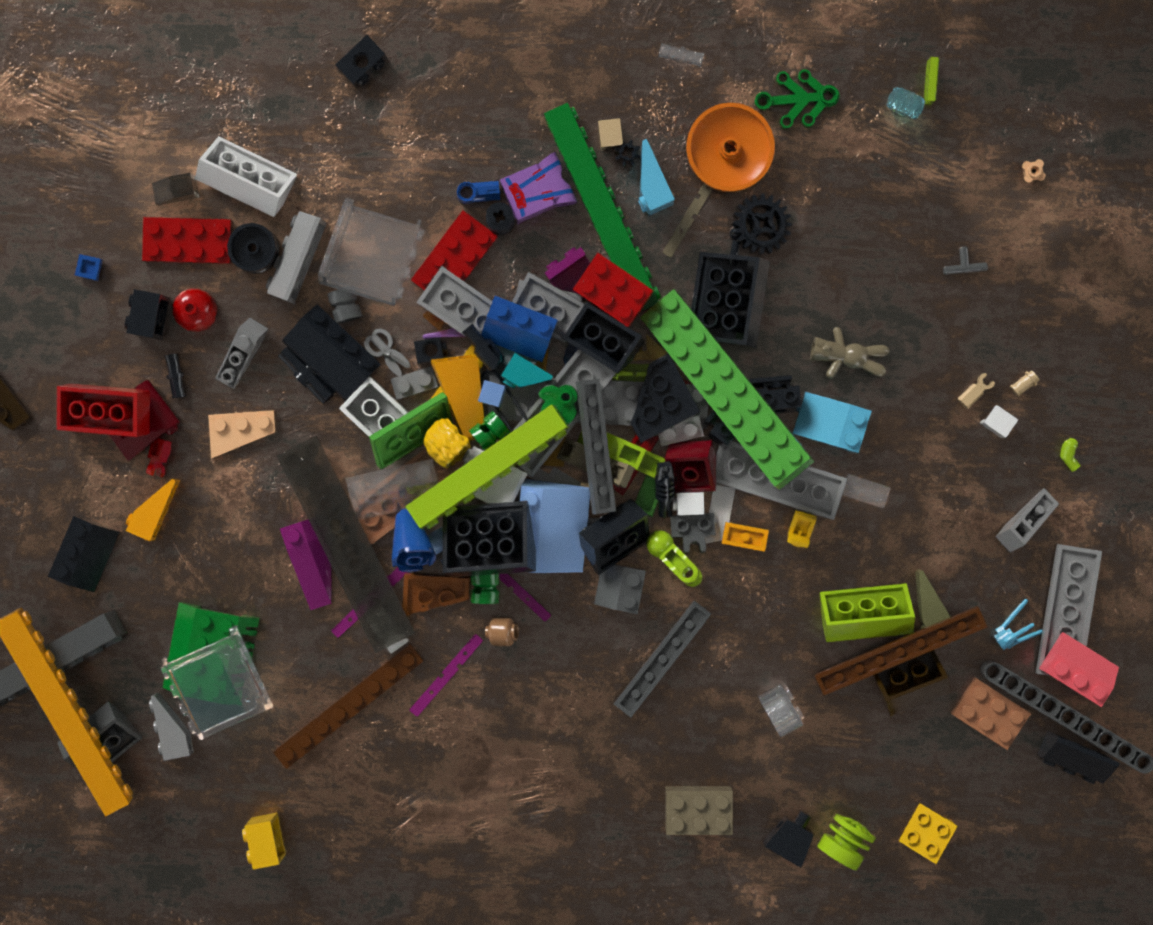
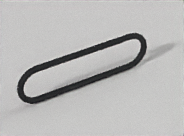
M486 370L480 376L481 387L483 386V377L487 373H494L501 384L507 387L499 373L495 370ZM507 387L506 391L508 395L510 396V398L516 405L517 409L527 422V416L525 415L520 405L518 404V402L510 392L509 388ZM495 407L496 411L504 421L509 431L513 432L514 430L511 428V426L507 422L506 418L504 417L500 409Z

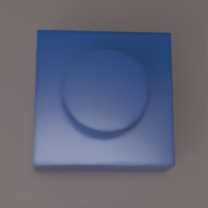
M79 254L75 276L98 281L103 259Z

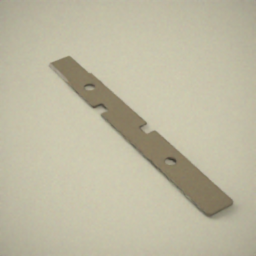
M703 183L698 192L701 196L699 199L694 198L662 251L663 254L670 258L673 256L694 221L691 218L692 215H698L713 188H706V185Z

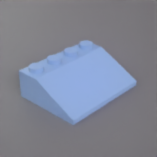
M526 479L521 485L520 501H528L536 548V571L531 573L583 572L585 553L580 546L579 532L588 526L590 507L589 487Z

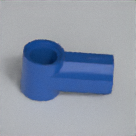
M499 181L463 182L457 188V199L462 204L499 201ZM469 188L473 195L470 198H463L460 194L461 190Z

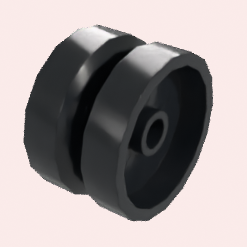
M247 223L237 227L230 235L227 244L228 255L231 261L240 269L252 274H261L271 270L281 253L280 243L275 234L263 225L256 223ZM253 245H255V246L257 247L254 252H252V251H253V249H252V246H253Z

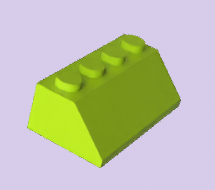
M907 583L820 592L822 623L826 642L914 633L915 614Z

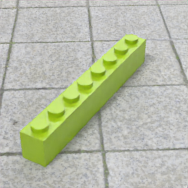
M551 404L405 507L420 529L427 527L429 530L439 523L438 519L445 514L448 517L457 511V505L462 502L467 504L475 498L474 494L481 489L484 492L494 485L493 480L498 477L503 479L512 472L511 468L516 464L522 466L530 460L529 455L535 451L537 453L544 451L549 447L547 443L552 439L557 441L567 434L565 430L570 427L555 405Z

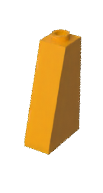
M472 354L432 359L431 365L443 393L448 398L449 407L460 434L466 436L469 440H475L468 430L477 423L482 424L484 418L483 403L478 402L481 393L478 357Z

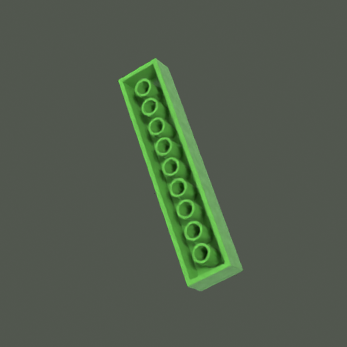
M673 289L640 317L777 489H782L815 462L679 293Z

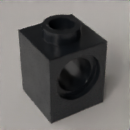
M440 337L414 341L418 364L430 363L432 359L445 358L444 355L448 354L446 341L442 342ZM434 344L437 346L438 351L435 356L430 357L426 354V348Z

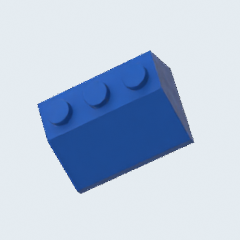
M494 296L481 335L485 339L490 338L495 345L543 362L558 320Z

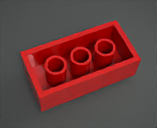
M81 384L57 386V430L129 437L147 435L150 431V390Z

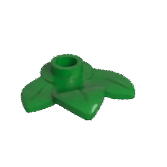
M548 385L539 391L538 395L545 401L541 411L551 404L555 405L569 425L577 413L575 402L578 398L576 389L571 385H562L560 387ZM568 393L570 395V399L565 400L562 397V394Z

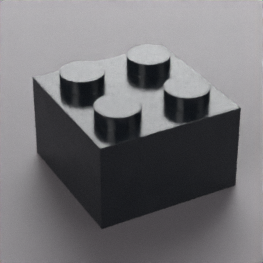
M134 289V293L130 295L128 302L131 309L130 315L126 316L124 327L127 329L126 333L163 340L170 297Z

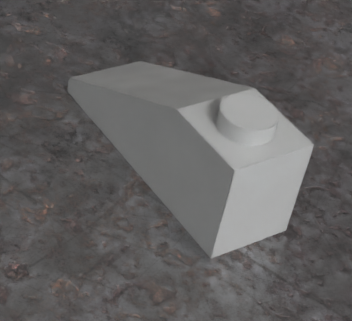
M1043 488L1005 524L995 537L1009 552L1024 546L1059 503Z

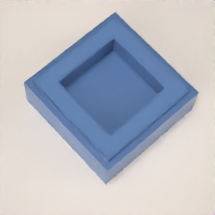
M484 380L478 402L500 408L507 387Z

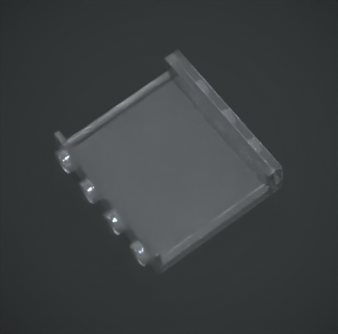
M345 198L318 272V283L395 306L397 299L401 300L404 293L403 281L408 280L411 268L409 264L410 261H415L418 251L415 248L417 241L421 242L424 235V229H421L422 220L418 219L416 225L354 206L353 199Z

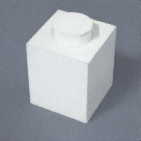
M704 492L676 493V497L672 500L673 511H677V515L704 514Z

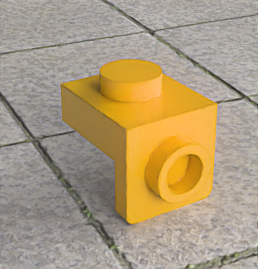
M795 510L788 530L787 542L795 547L808 548L816 523V516Z

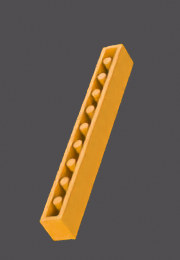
M21 607L0 618V637L106 817L129 805L133 798V792L127 783L124 784L121 779L122 773L116 764L113 765L110 760L111 754L108 748L102 746L99 741L100 735L97 729L89 724L86 710L78 705L75 691L67 686L64 672L56 667L53 653L50 650H46L42 634L38 630L35 631L31 624L33 623L32 617L27 611L24 612Z

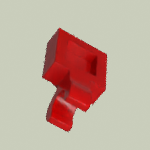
M157 438L151 443L147 458H150V463L147 466L146 474L153 476L155 469H157L156 476L163 478L165 475L163 463L167 462L172 442Z

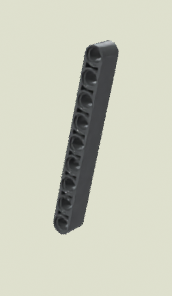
M992 660L985 661L981 665L980 673L986 680L1140 773L1146 774L1153 770V757L1002 665ZM991 666H995L997 669L996 674L989 677L988 669ZM1014 677L1015 685L1007 688V680ZM1028 689H1033V697L1030 699H1026V691ZM1051 700L1052 708L1045 711V702ZM1070 711V713H1071V718H1070V720L1067 721V722H1064V721H1063V715H1064V713ZM1085 723H1089V731L1082 733V726ZM1107 734L1108 741L1105 744H1101V737ZM1126 746L1127 752L1120 756V748ZM1145 757V764L1142 767H1139V759Z

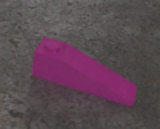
M325 514L280 528L288 555L310 610L332 604V533L327 525L328 521Z

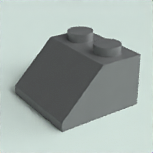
M620 564L613 565L599 576L594 604L617 611L638 614L646 570Z

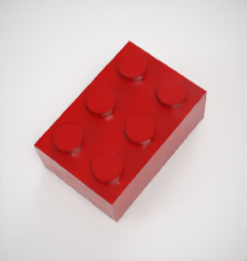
M598 252L573 288L578 294L628 328L654 292L651 288Z

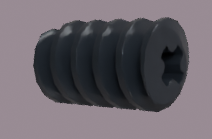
M501 202L494 203L486 210V222L493 233L505 235L513 229L515 219L513 211L507 204ZM503 215L505 220H500L497 223L496 217L500 218Z

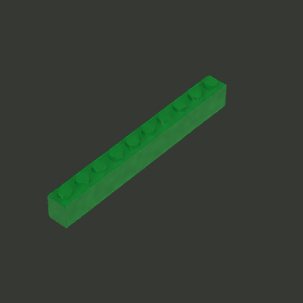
M567 102L544 113L545 121L609 260L654 291L640 311L642 313L659 302L658 299L661 298V295L656 286L652 288L649 281L652 278L647 266L643 268L640 259L643 256L638 246L634 248L631 239L634 238L629 226L625 228L622 219L625 217L620 206L616 208L613 199H615L613 190L611 187H606L603 181L606 179V175L602 167L597 168L594 161L597 159L593 147L588 148L585 140L588 139L585 129L583 126L579 128L576 122L579 119L574 106L570 108Z

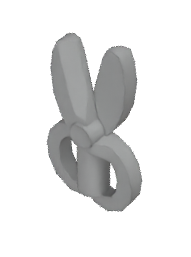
M381 328L375 329L371 336L365 338V349L375 357L384 355L387 366L397 376L402 375L396 362L406 368H410L411 365L404 355L394 349H390L393 345V338L386 330ZM381 333L387 337L388 345L383 342L378 334ZM372 341L380 352H374L370 348L369 342Z

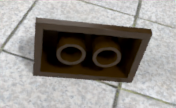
M934 650L873 675L890 717L952 693L949 677Z

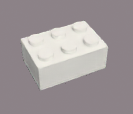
M370 376L339 408L368 436L409 413Z

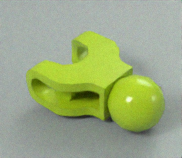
M662 530L651 533L646 542L649 553L654 557L660 558L687 586L696 587L700 585L703 579L701 571L674 544L672 536ZM690 570L693 571V575L686 578V573Z

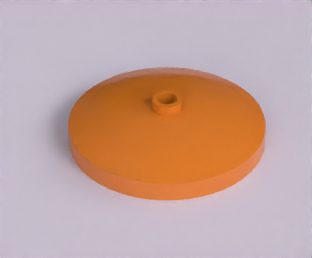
M722 103L704 111L693 123L686 143L687 159L693 173L705 185L722 192L742 191L759 182L770 168L775 151L774 136L768 122L753 108L739 103ZM731 146L733 148V152L731 151L730 153H727L726 147Z

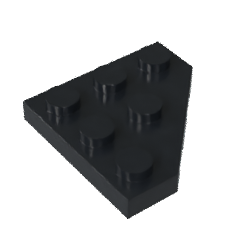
M669 353L649 363L644 384L637 401V407L631 421V425L641 443L700 413Z

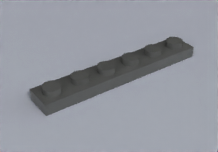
M600 379L577 381L576 387L592 514L616 511Z
M693 600L619 695L614 705L629 717H632L711 616V613Z

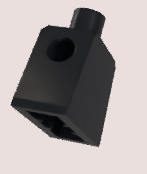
M800 810L795 820L784 816L764 839V846L801 868L814 836L813 832L806 828L812 817Z

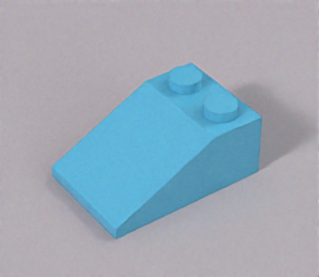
M647 139L642 141L640 197L638 203L642 212L647 211L648 216L672 206L675 199Z
M805 392L802 408L799 411L792 434L853 453H859L872 411Z

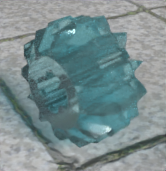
M895 87L890 92L886 106L891 111L909 119H918L924 109L925 100L914 92Z

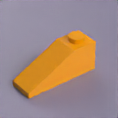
M171 479L140 505L134 513H130L126 520V525L128 526L126 531L145 540L154 541L180 480Z

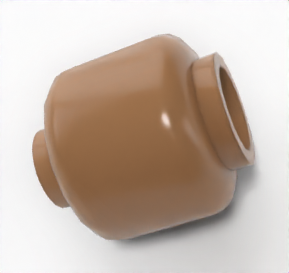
M493 618L489 626L485 628V636L493 646H511L514 644V641L518 640L519 627L511 618Z

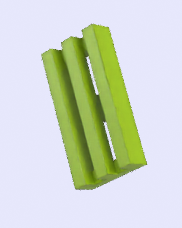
M930 57L927 60L923 105H932L936 101L939 57Z

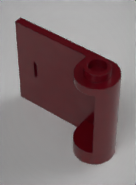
M146 380L134 388L150 390L149 434L140 437L109 435L128 461L132 460L161 435L167 433L170 436L179 429L180 421L150 380Z

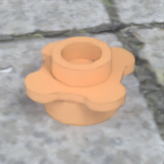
M1038 159L1035 162L1025 161L1022 164L1025 182L1030 183L1035 180L1043 181L1046 174L1043 172L1044 162Z

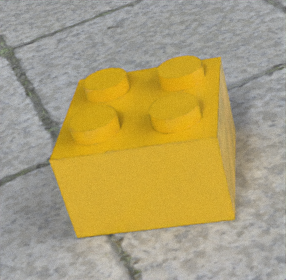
M278 812L252 817L244 826L245 829H242L243 840L248 843L249 848L247 851L248 863H252L253 870L279 865L286 856Z

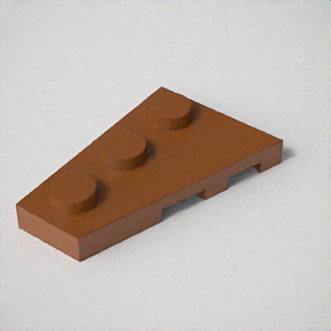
M405 573L402 617L469 600L470 576L450 577L448 575Z

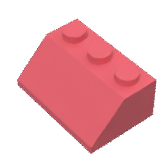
M1062 632L1039 669L1089 701L1102 707L1114 689L1119 667Z

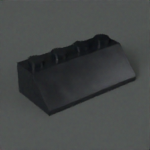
M318 304L308 311L282 340L292 352L345 401L369 376L373 377L381 366L367 350Z

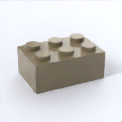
M665 786L666 835H733V791L731 786Z

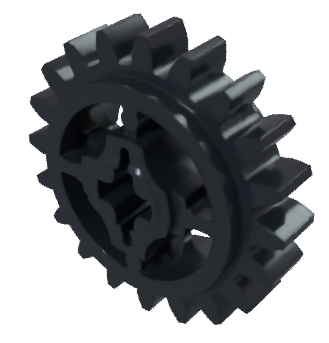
M764 193L759 196V199L754 194L750 200L747 198L743 200L744 206L739 204L736 207L739 212H734L732 216L737 220L733 221L731 225L736 226L737 229L732 234L740 235L736 242L744 241L742 249L750 246L751 254L756 249H758L759 255H762L765 250L768 254H771L773 248L778 250L781 248L780 244L787 242L783 236L791 235V232L786 230V228L792 226V223L786 222L791 217V214H784L787 206L780 208V199L773 203V195L769 196L766 200ZM754 208L767 209V211L763 214L758 212L754 213L751 210ZM773 215L777 221V230L775 229L776 226L773 223ZM746 218L750 225V232L746 228ZM761 220L764 222L763 228L759 227ZM759 235L770 236L772 239L760 241L756 238Z

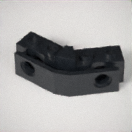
M792 375L748 379L755 388L762 387V389H757V391L776 414L799 412L802 408L800 386H790ZM785 386V389L768 390V388H779ZM713 410L705 420V425L707 427L710 425L713 428L709 433V437L726 450L736 437L723 421L720 424L716 423L720 417Z

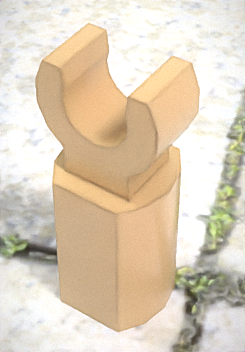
M986 373L981 374L977 379V383L972 384L957 399L964 408L969 409L984 394V390L991 389L994 386V381H991L988 385L983 383V379L987 376Z

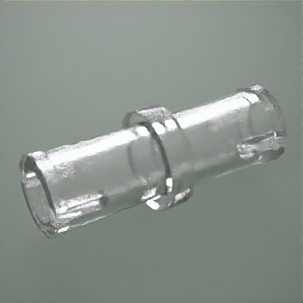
M661 43L659 57L675 60L678 64L684 62L701 67L704 53L687 50L684 46L679 48Z

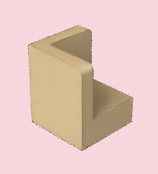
M620 118L598 121L601 150H605V147L621 146L623 139Z

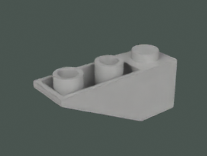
M251 318L246 320L238 328L215 379L235 389L260 348L268 328Z
M160 693L152 695L151 700H149V707L155 715L156 721H154L153 726L155 733L159 735L158 751L160 756L163 755L164 761L190 756L194 753L190 730Z

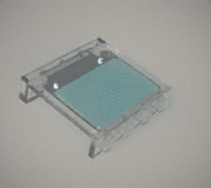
M237 625L229 628L230 636L171 662L168 661L167 657L162 658L164 666L161 667L163 676L165 679L170 678L172 683L170 686L174 698L179 697L181 703L178 705L183 716H188L190 720L187 723L192 735L197 734L199 740L273 708L271 698Z

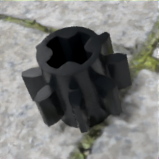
M632 139L627 144L623 141L621 148L616 147L614 149L615 152L619 153L615 157V161L621 160L623 162L622 167L626 163H630L633 167V160L641 158L640 155L636 154L640 146L634 147ZM624 149H627V151H633L631 153V158H628L627 155L622 156L624 154Z

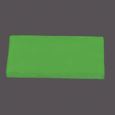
M443 392L369 436L376 464L381 470L423 445L425 434L435 421L449 418L453 424L448 398Z

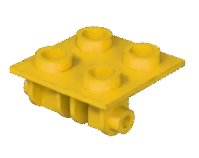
M919 803L899 842L937 864L958 826L951 820L942 817Z

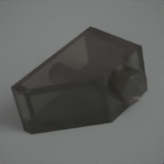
M192 173L168 176L152 183L156 206L200 198L197 181Z

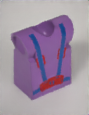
M556 152L547 156L539 164L500 179V186L513 211L517 224L555 207L568 206L578 202L572 187L562 178L563 167Z

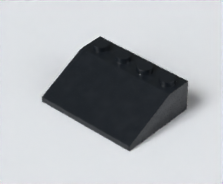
M700 252L691 309L718 343L757 348L770 261L760 257ZM729 261H736V266L729 265Z
M528 501L456 506L457 511L448 517L445 514L443 515L444 574L450 577L536 571V548Z

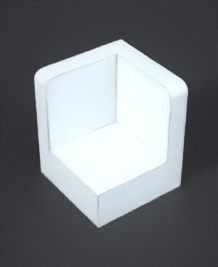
M995 406L988 417L982 419L980 424L1000 438H1006L1018 419L1001 407Z

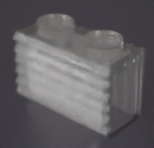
M780 684L758 696L780 738L803 726L801 719L804 716L798 706L796 708L793 707L791 700L794 698L788 687L784 689Z

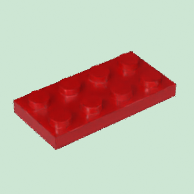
M462 210L411 278V281L425 291L441 266H443L465 282L498 236Z
M143 217L142 261L231 264L227 244L232 234V220Z

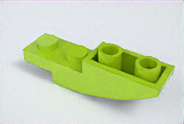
M581 431L577 442L584 445ZM607 433L609 458L629 464L635 470L655 478L657 463L665 462V458Z

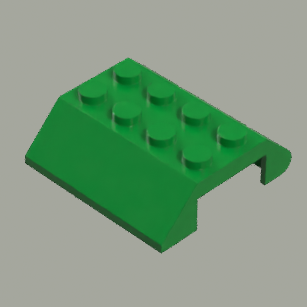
M179 602L162 688L182 696L218 703L243 704L245 694L238 692H246L247 686L232 683L233 678L245 679L249 677L248 672L238 670H250L253 651L242 648L254 649L255 644L250 641H241L242 635L256 636L257 630L246 627L258 628L260 618L202 609L198 605Z

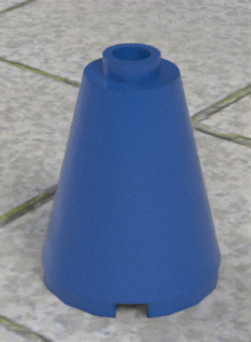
M405 508L400 510L395 517L391 561L394 568L397 566L399 571L415 572L423 570V566L428 563L429 567L433 565L436 561V553L425 529L419 528L409 511Z

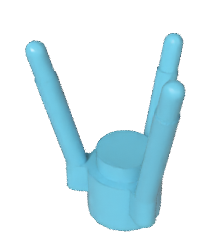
M1024 599L1005 622L995 629L997 634L993 637L1003 651L1042 634V630H1038L1017 639L1018 636L1035 626L1034 623L1025 626L1015 633L1010 628L1005 630L1028 603V599Z

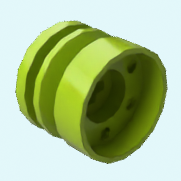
M836 813L833 819L841 826L830 823L829 827L836 833L835 836L824 833L817 846L834 860L857 871L864 860L862 854L857 851L858 848L869 851L870 846L863 840L874 843L876 837L856 820Z

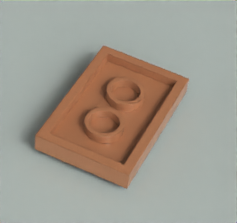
M975 677L951 712L952 715L1006 750L1009 749L1031 715L1030 712Z

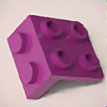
M573 247L564 254L566 258L558 262L556 259L546 266L547 271L544 273L553 286L560 290L577 293L573 288L590 264L581 247L577 250Z

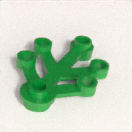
M803 69L798 74V81L802 84L807 83L816 91L815 93H807L790 78L787 72L781 71L776 76L777 84L786 86L794 94L771 96L767 92H760L754 99V105L758 110L765 111L774 105L795 104L787 115L782 116L779 122L781 128L789 129L793 125V120L808 102H817L811 112L804 114L801 119L804 127H811L815 123V118L824 107H832L838 102L840 97L838 89L832 85L823 86L811 76L809 70ZM802 73H806L808 75L807 80H803L801 78ZM785 75L787 80L781 82L779 76ZM830 93L832 99L826 100L824 94ZM765 99L767 101V104L765 106H761L759 104V100ZM807 116L811 117L812 123L807 124L804 118ZM783 119H789L790 125L785 126L782 122Z

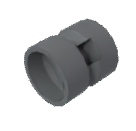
M355 287L342 288L327 294L330 305L335 307L332 314L338 324L363 317L360 305L355 303L357 300Z

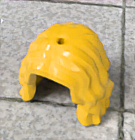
M449 418L435 421L427 430L423 440L429 456L436 463L447 469L455 465L456 462L461 461L471 446L469 439L459 434L458 428L451 423Z

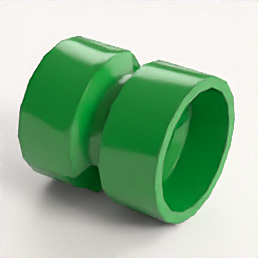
M493 411L483 418L482 424L477 423L468 430L484 450L494 445L496 440H501L511 433Z
M499 574L471 576V584L474 586V589L471 590V603H499V590L496 589V586L499 585Z

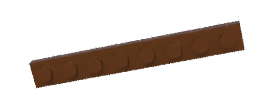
M976 606L816 673L815 678L823 695H827L985 629L987 624L979 607Z
M410 643L273 751V753L286 769L421 664L424 659Z

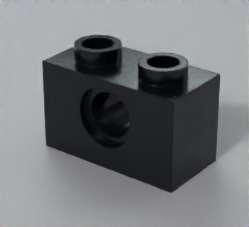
M366 35L335 66L357 88L359 85L363 86L369 81V75L374 70L379 71L386 64L387 56ZM362 58L368 59V65L364 68L357 66L358 61Z

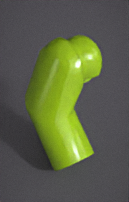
M1074 438L1064 441L1060 452L1061 459L1071 472H1074L1081 466L1074 457L1078 447V442Z

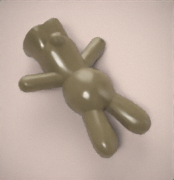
M839 327L833 329L835 342L815 337L813 340L810 361L832 363L826 373L829 379L836 375L842 364L852 369L862 368L878 377H883L886 374V369L883 365L867 359V357H885L888 355L889 348L885 345L864 347L853 343L845 346L843 334Z

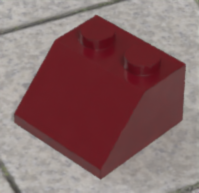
M712 440L677 442L668 445L665 462L670 461L673 467L675 493L716 491V456Z

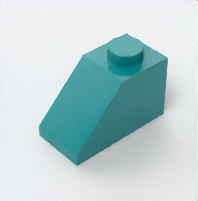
M514 353L501 375L505 378L503 383L515 389L516 385L522 388L551 381L553 378L551 374Z

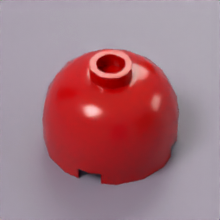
M190 288L182 291L175 298L172 305V314L181 328L190 332H201L208 329L215 322L217 304L208 292L199 288Z

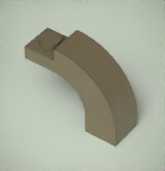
M565 439L557 459L587 474L584 445ZM610 458L613 485L626 488L635 468Z

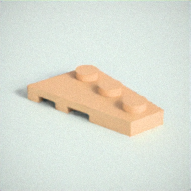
M275 410L208 415L211 459L276 433Z

